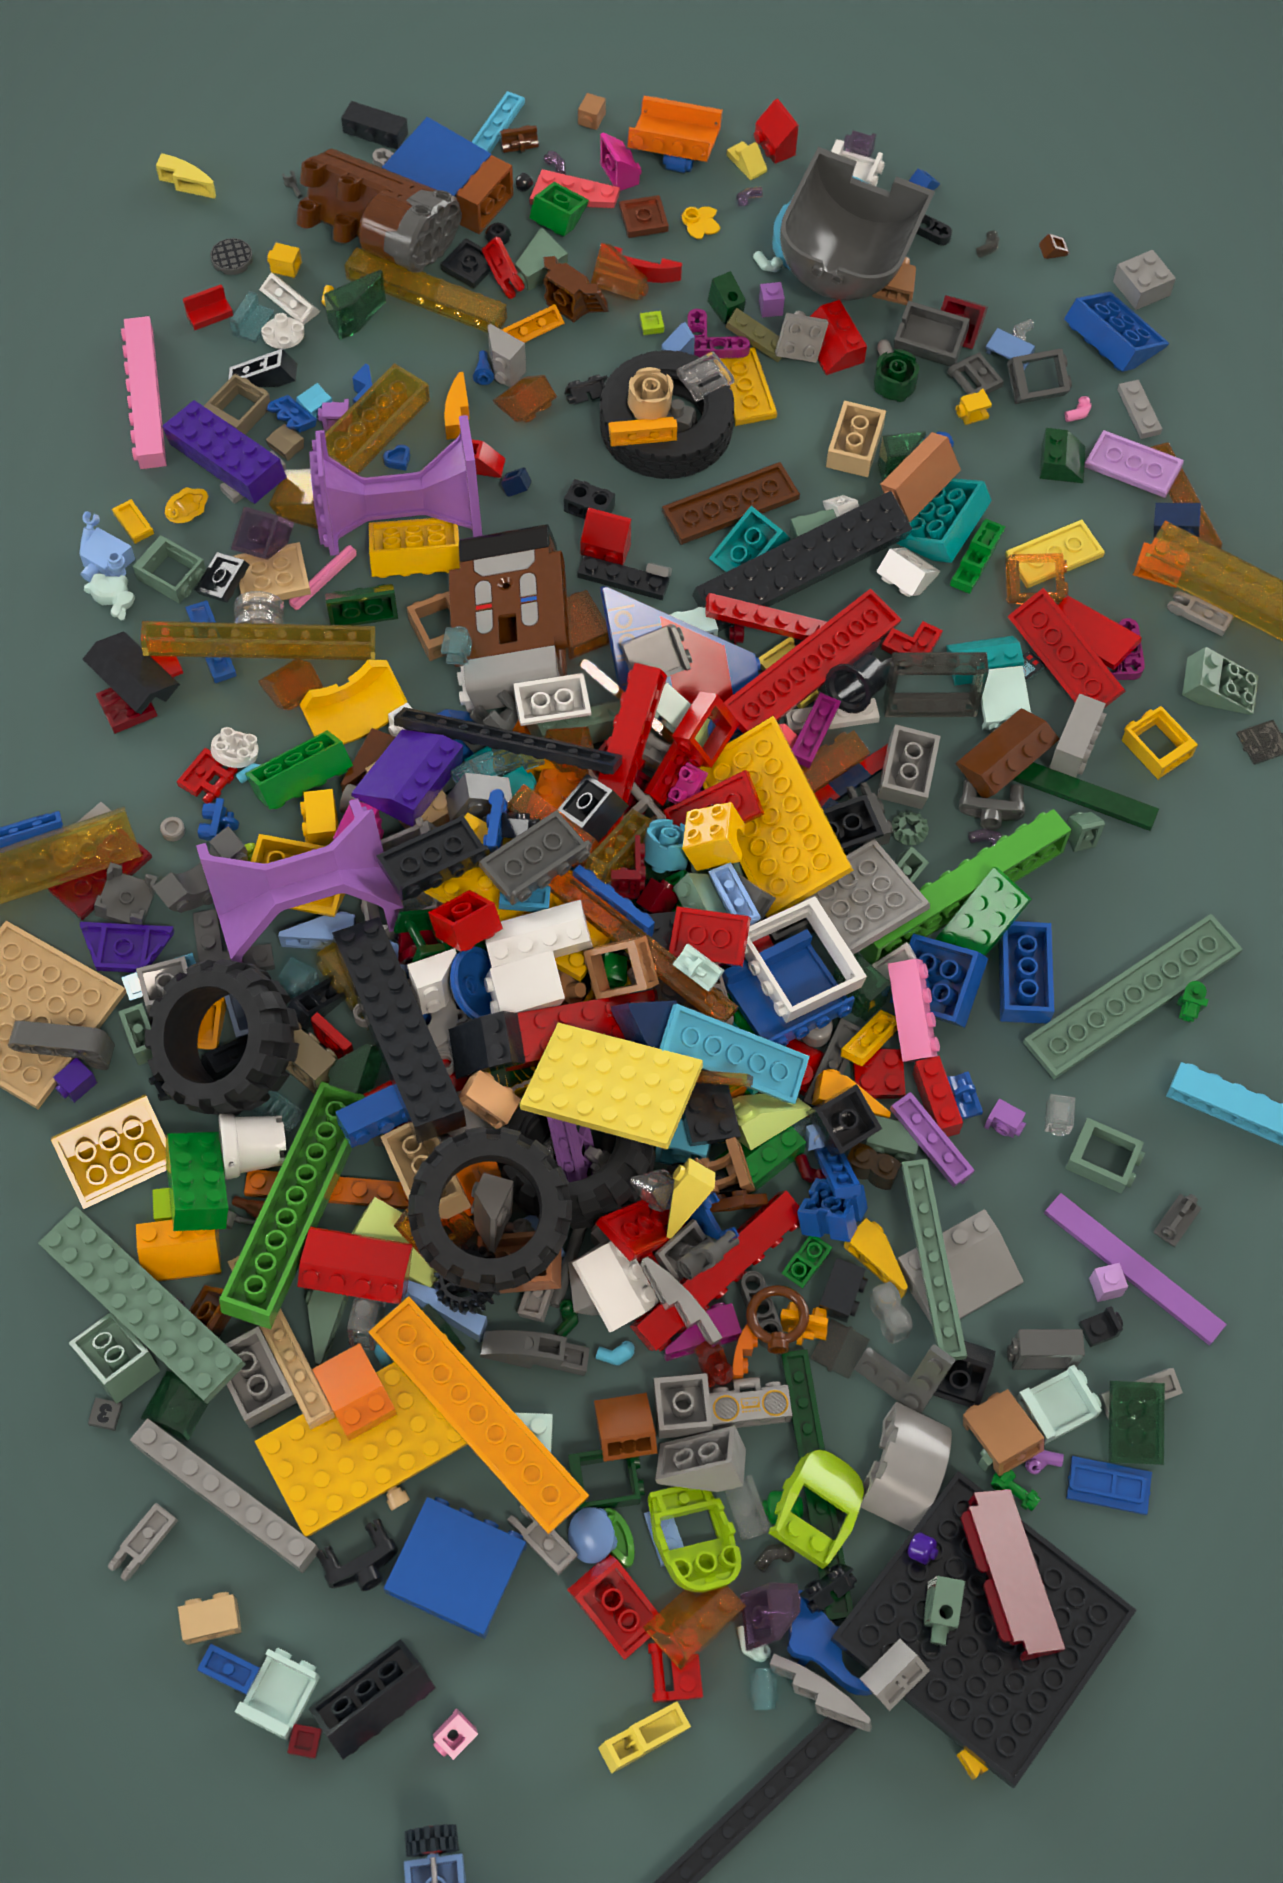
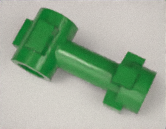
M1012 1470L1005 1472L1001 1476L995 1473L991 1482V1486L995 1491L1011 1489L1012 1494L1023 1501L1021 1504L1023 1509H1029L1031 1512L1035 1509L1041 1500L1037 1496L1038 1493L1032 1489L1029 1493L1015 1483L1013 1480L1016 1478V1475Z

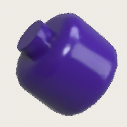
M923 1533L915 1534L908 1548V1556L922 1564H928L931 1559L935 1560L937 1557L936 1540Z

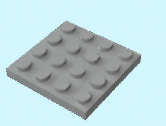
M875 839L846 855L854 871L802 901L804 902L812 897L817 898L853 955L930 909L928 900Z

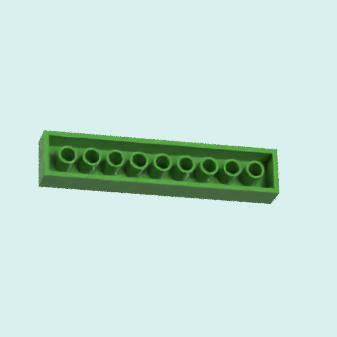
M1054 809L1048 813H1040L1033 822L1028 825L1026 823L1022 824L1009 837L1008 835L1001 837L996 842V845L991 848H983L973 859H965L955 870H948L934 883L928 882L923 885L919 891L930 903V909L860 950L859 953L871 966L906 942L909 944L913 934L928 937L949 923L993 867H998L1015 883L1063 853L1071 833V828Z
M321 1081L219 1299L221 1313L271 1330L300 1266L309 1228H317L352 1151L349 1142L339 1127L336 1111L365 1098L364 1095Z

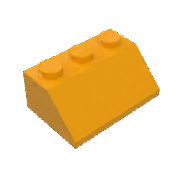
M172 1220L136 1224L139 1264L157 1282L222 1274L219 1229L173 1231Z

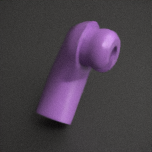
M1044 1450L1027 1460L1025 1467L1031 1474L1040 1473L1047 1465L1062 1467L1064 1455Z

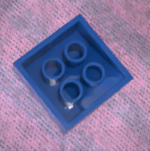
M913 934L909 944L917 959L923 960V964L925 963L928 969V978L925 979L927 988H930L932 994V1002L929 1003L930 1011L934 1013L935 1019L965 1028L988 958L974 950ZM893 996L890 999L891 1004H894Z

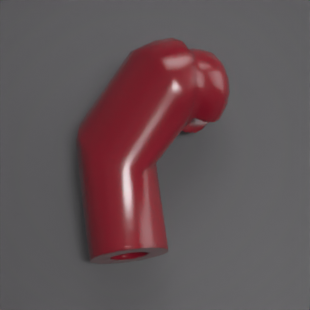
M806 1154L795 1157L797 1168L803 1180L813 1184L816 1178L826 1179L822 1169L811 1168Z

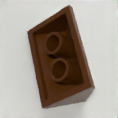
M204 1285L189 1311L219 1338L232 1316L221 1313L219 1299L224 1289Z

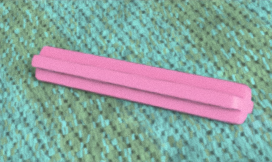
M350 545L346 546L339 555L333 558L309 581L311 594L289 599L290 606L295 610L301 608L356 557V550Z

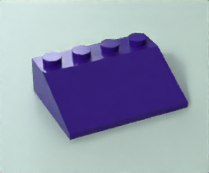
M401 730L353 790L351 796L413 827L416 824L415 819L424 814L462 764L463 745L440 734Z

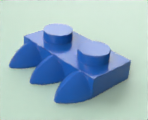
M289 395L273 400L267 406L269 412L277 413L278 420L288 422L287 427L289 429L297 430L300 433L316 426L317 419Z

